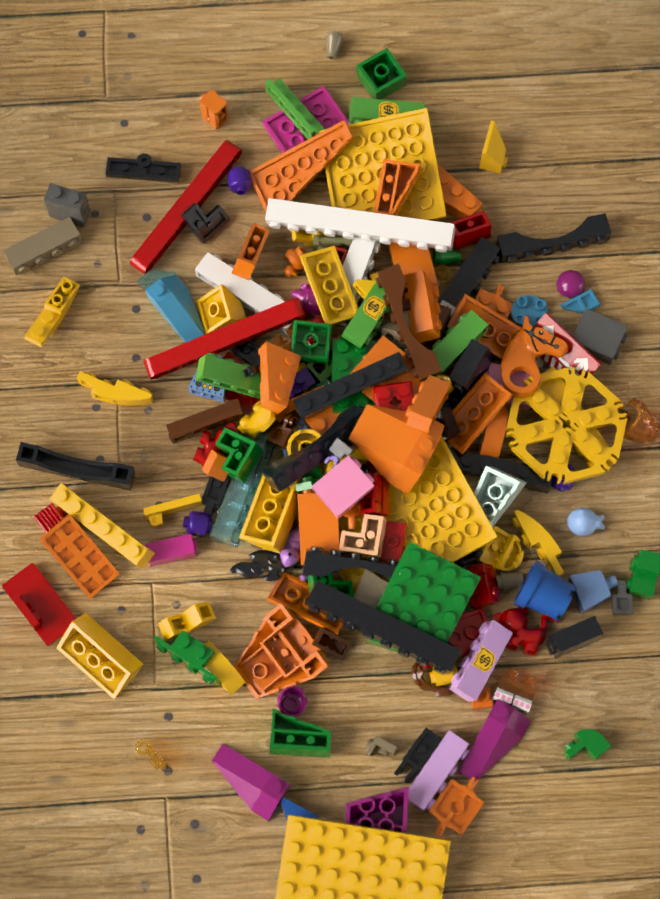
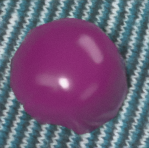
M567 270L561 273L556 282L558 292L562 296L571 299L584 293L586 287L584 277L574 270Z
M290 686L280 692L277 698V705L281 713L297 717L305 711L308 700L302 688Z

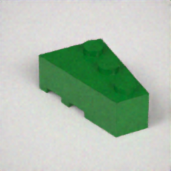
M276 709L272 710L270 754L330 758L331 731L309 722L305 723L296 719V717L280 713Z

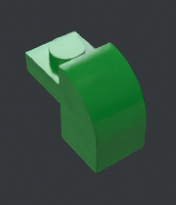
M583 729L573 735L577 743L573 740L564 747L567 751L563 756L568 761L584 749L594 761L608 750L611 745L599 732L592 729Z

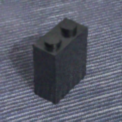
M471 339L449 376L455 391L463 396L486 373L495 358L487 346L474 339Z
M593 616L552 633L547 640L548 644H546L549 654L553 655L556 659L597 642L603 635V632L596 617Z

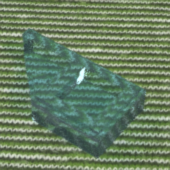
M151 269L139 278L137 283L145 291L160 278L176 275L174 271L164 272Z

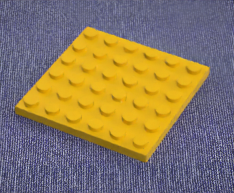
M427 108L348 125L354 138L325 167L332 207L374 213L383 159L421 164L423 168L398 216L430 221L447 218Z

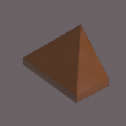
M320 627L312 642L313 646L341 660H344L353 644L323 627Z

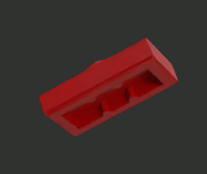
M387 521L381 560H400L403 554L407 524Z

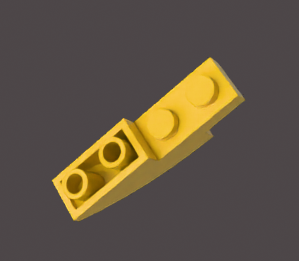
M66 277L61 279L44 303V309L25 334V340L42 347L48 337L53 336L68 312L80 288V284Z
M80 371L77 376L79 384L92 389V397L103 402L123 406H139L152 404L154 401L153 395L148 389L136 388L133 383L127 380H117L115 386H113L114 384L109 380H99L90 372L83 373Z
M519 510L514 511L511 520L516 529L519 528L523 544L525 546L528 545L530 550L538 547L536 549L537 554L541 560L544 559L546 562V568L562 577L564 571L557 560L562 551L557 543L533 518Z

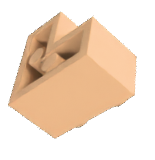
M364 514L361 533L342 531L339 550L343 553L350 554L353 552L363 556L381 557L388 519L383 516Z

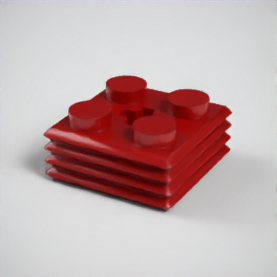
M411 381L373 387L375 406L405 412L409 405L413 406L414 393ZM393 399H396L397 402H400L397 408H395L394 405H390Z

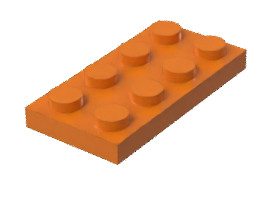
M70 514L39 538L89 599L120 574Z

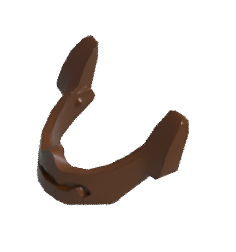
M415 662L412 666V677L421 690L433 691L436 697H446L453 694L450 688L436 687L427 683L423 678L425 674L423 666Z

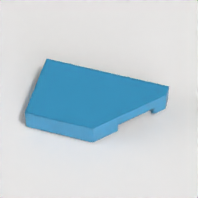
M592 289L561 304L562 309L583 314L585 309L592 311L600 307V302Z

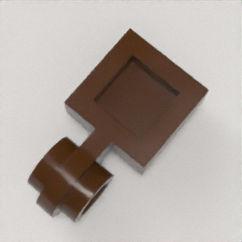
M285 414L282 418V426L275 424L267 439L269 444L286 449L288 440L294 434L291 428H295L298 422V418L294 414Z

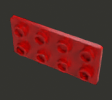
M34 563L29 564L2 585V588L47 646H50L62 637L71 622L76 619Z

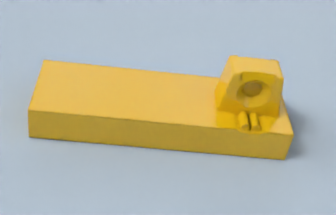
M200 494L146 507L143 510L146 520H149L152 528L163 525V516L203 505Z

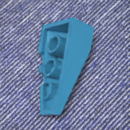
M177 275L160 278L145 290L149 301L185 343L205 335L190 292Z

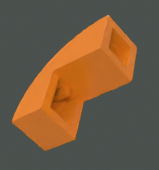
M503 407L484 429L479 446L480 455L499 458L506 431L508 407Z

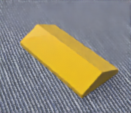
M335 245L300 255L324 322L338 325L352 320L358 310V306Z

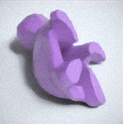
M293 522L284 549L280 553L282 564L285 567H291L300 560L299 525Z

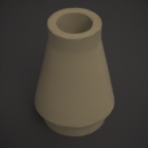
M330 31L326 36L328 59H338L344 39L340 32Z
M498 572L495 583L502 592L523 584V576L521 573Z

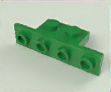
M184 630L172 645H169L155 635L153 639L159 651L164 654L166 652L171 654V658L178 664L182 662L186 664V668L196 675L197 672L203 676L202 679L210 685L214 683L218 687L221 683L218 677L205 669V666L215 654L212 649Z

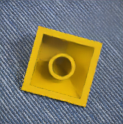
M491 120L479 169L500 174L502 168H506L508 157H505L506 148L496 123Z
M222 284L197 300L206 334L246 318L242 303Z

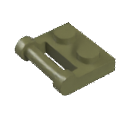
M313 235V252L331 247L332 245L349 251L351 239Z

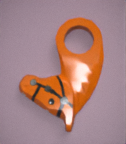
M525 316L522 330L510 341L503 355L501 376L504 388L513 396L519 398L533 395L538 391L541 382L535 358L542 354L564 357L568 352V344L544 328L532 326L529 316ZM524 371L532 376L533 381L528 386L519 387L511 382L510 377L515 372Z

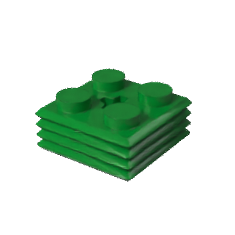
M294 320L291 352L300 355V361L327 364L332 325ZM310 338L315 342L312 346L307 343Z

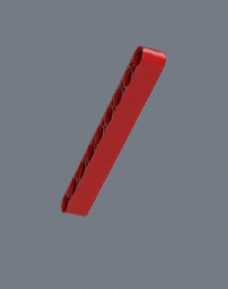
M225 140L133 255L130 260L131 266L144 275L151 271L187 225L181 214L193 203H196L199 207L204 204L240 158L243 151L241 148L229 140Z
M293 298L149 357L143 363L151 380L157 379L199 362V359L205 354L221 353L294 323V320H301L306 317L300 299Z

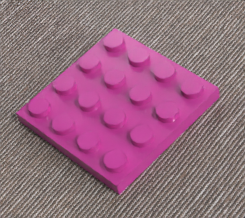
M324 86L300 99L301 103L324 129H328L343 120L349 125V121ZM282 110L262 121V125L281 153L308 140Z

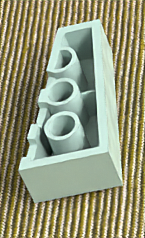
M486 466L474 494L493 527L527 482L495 467Z

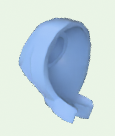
M576 508L569 514L567 526L577 536H588L594 533L596 529H605V525L602 523L605 516L596 515L588 508Z

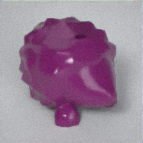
M302 283L301 289L291 292V297L300 299L305 313L313 316H322L310 284Z

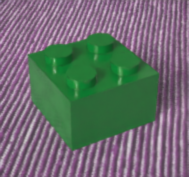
M388 48L357 64L356 76L372 99H383L406 86L407 75Z

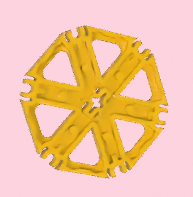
M570 367L540 374V384L556 378L565 380L561 405L546 394L540 385L538 391L531 396L523 398L513 396L505 431L507 432L506 438L513 437L515 441L509 442V447H511L513 453L543 480L545 479V473H548V482L551 476H556L558 479L557 484H560L563 477L564 482L562 485L603 475L608 472L610 467L606 462H611L615 465L619 459L627 418L624 419L627 414H620L617 411L623 408V404H620L621 400L591 373H587V378H584L585 370H582L580 376L576 375L574 367L570 374ZM532 376L524 380L523 384L525 386L532 383ZM586 386H593L607 400L605 405L580 411ZM520 403H527L544 420L527 425H519L516 419ZM563 422H564V423L569 422V423H570L569 428L566 427V428L564 429V428L562 427V426H563ZM614 424L617 428L614 445L612 447L604 446L588 430ZM553 439L546 464L539 463L526 450L528 445ZM572 445L593 463L591 468L576 472L568 469Z

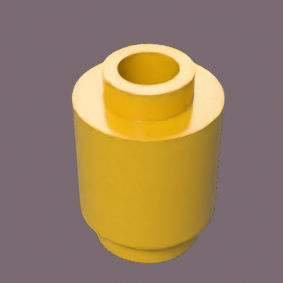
M456 664L452 672L449 674L445 673V675L435 672L432 667V671L429 672L431 684L435 683L436 687L451 684L453 676L458 673Z

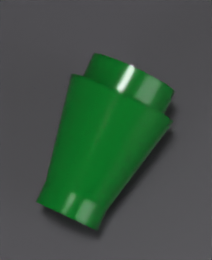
M434 249L432 255L433 263L440 266L460 262L461 252L454 250L438 252Z

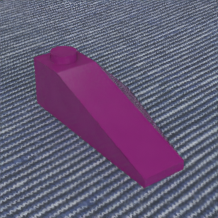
M497 699L458 772L470 779L472 777H475L477 780L481 778L522 739L531 721L515 708Z
M224 744L221 745L212 759L214 765L228 780L251 811L269 821L280 804L282 797L285 796L290 788V784Z

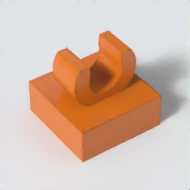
M491 687L483 688L477 700L472 701L473 710L493 708Z

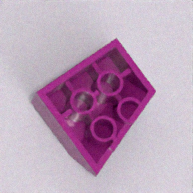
M409 786L346 803L345 823L406 833Z

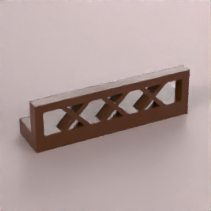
M237 398L166 426L169 438L175 444L202 434L204 430L210 431L239 420L244 414Z

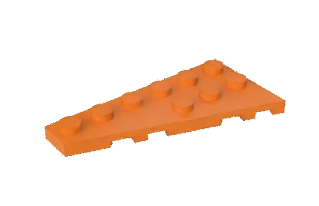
M345 120L250 171L253 186L265 212L269 198L293 201L354 138Z

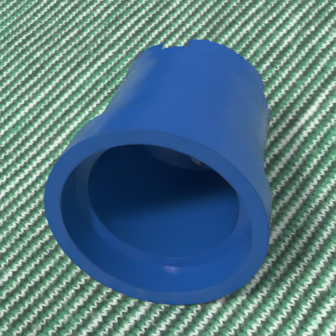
M536 559L524 579L513 604L521 608L528 607L559 621L560 616H563L572 599V596H570L572 591L575 592L577 586L547 569L546 564Z

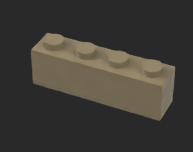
M68 217L3 251L15 275L28 272L30 268L36 265L44 264L51 257L60 256L63 251L69 248L77 247L82 242V239L73 221Z

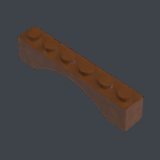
M399 263L378 271V277L375 278L379 289L383 288L385 295L382 296L386 307L390 306L392 313L389 315L393 325H398L400 331H397L400 342H404L407 349H404L407 360L411 359L414 367H411L414 378L418 377L419 381H423L429 375L436 376L441 374L442 370L435 353L417 341L405 322L402 300L406 280Z

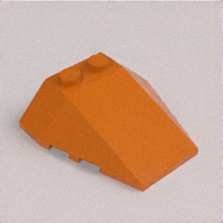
M367 404L348 439L358 446L357 449L374 465V468L385 477L390 485L408 494L424 471L441 438L445 425L435 420L429 433L406 425L408 417L405 416V411Z
M280 603L265 616L263 623L253 635V639L246 646L234 668L245 680V684L255 698L258 699L281 691L286 687L314 679L328 668L329 664L324 651L312 645L314 637L301 619L293 614L283 603Z

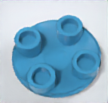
M532 295L518 297L511 309L514 323L522 328L524 317L529 316L530 324L535 326L541 317L548 312L546 302Z

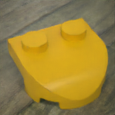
M258 401L252 407L253 411L249 415L246 414L239 421L240 425L237 427L241 433L248 434L252 439L256 438L260 431L264 432L276 420L275 416L277 413L262 408L261 401Z
M493 526L498 538L481 548L483 553L476 561L491 564L496 571L500 572L517 568L524 556V551L520 545L521 540L515 534L510 535L497 526Z

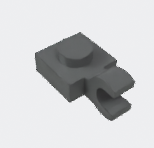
M618 580L617 594H612V615H632V594H626V580Z

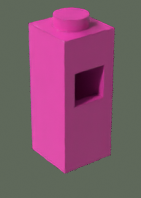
M191 534L145 544L146 547L155 553L149 561L150 567L196 557L195 551L198 550L197 541L192 539Z

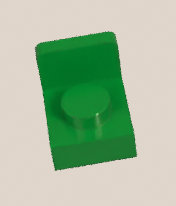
M319 465L303 475L304 477L301 478L302 482L295 484L296 492L312 489V486L323 477Z

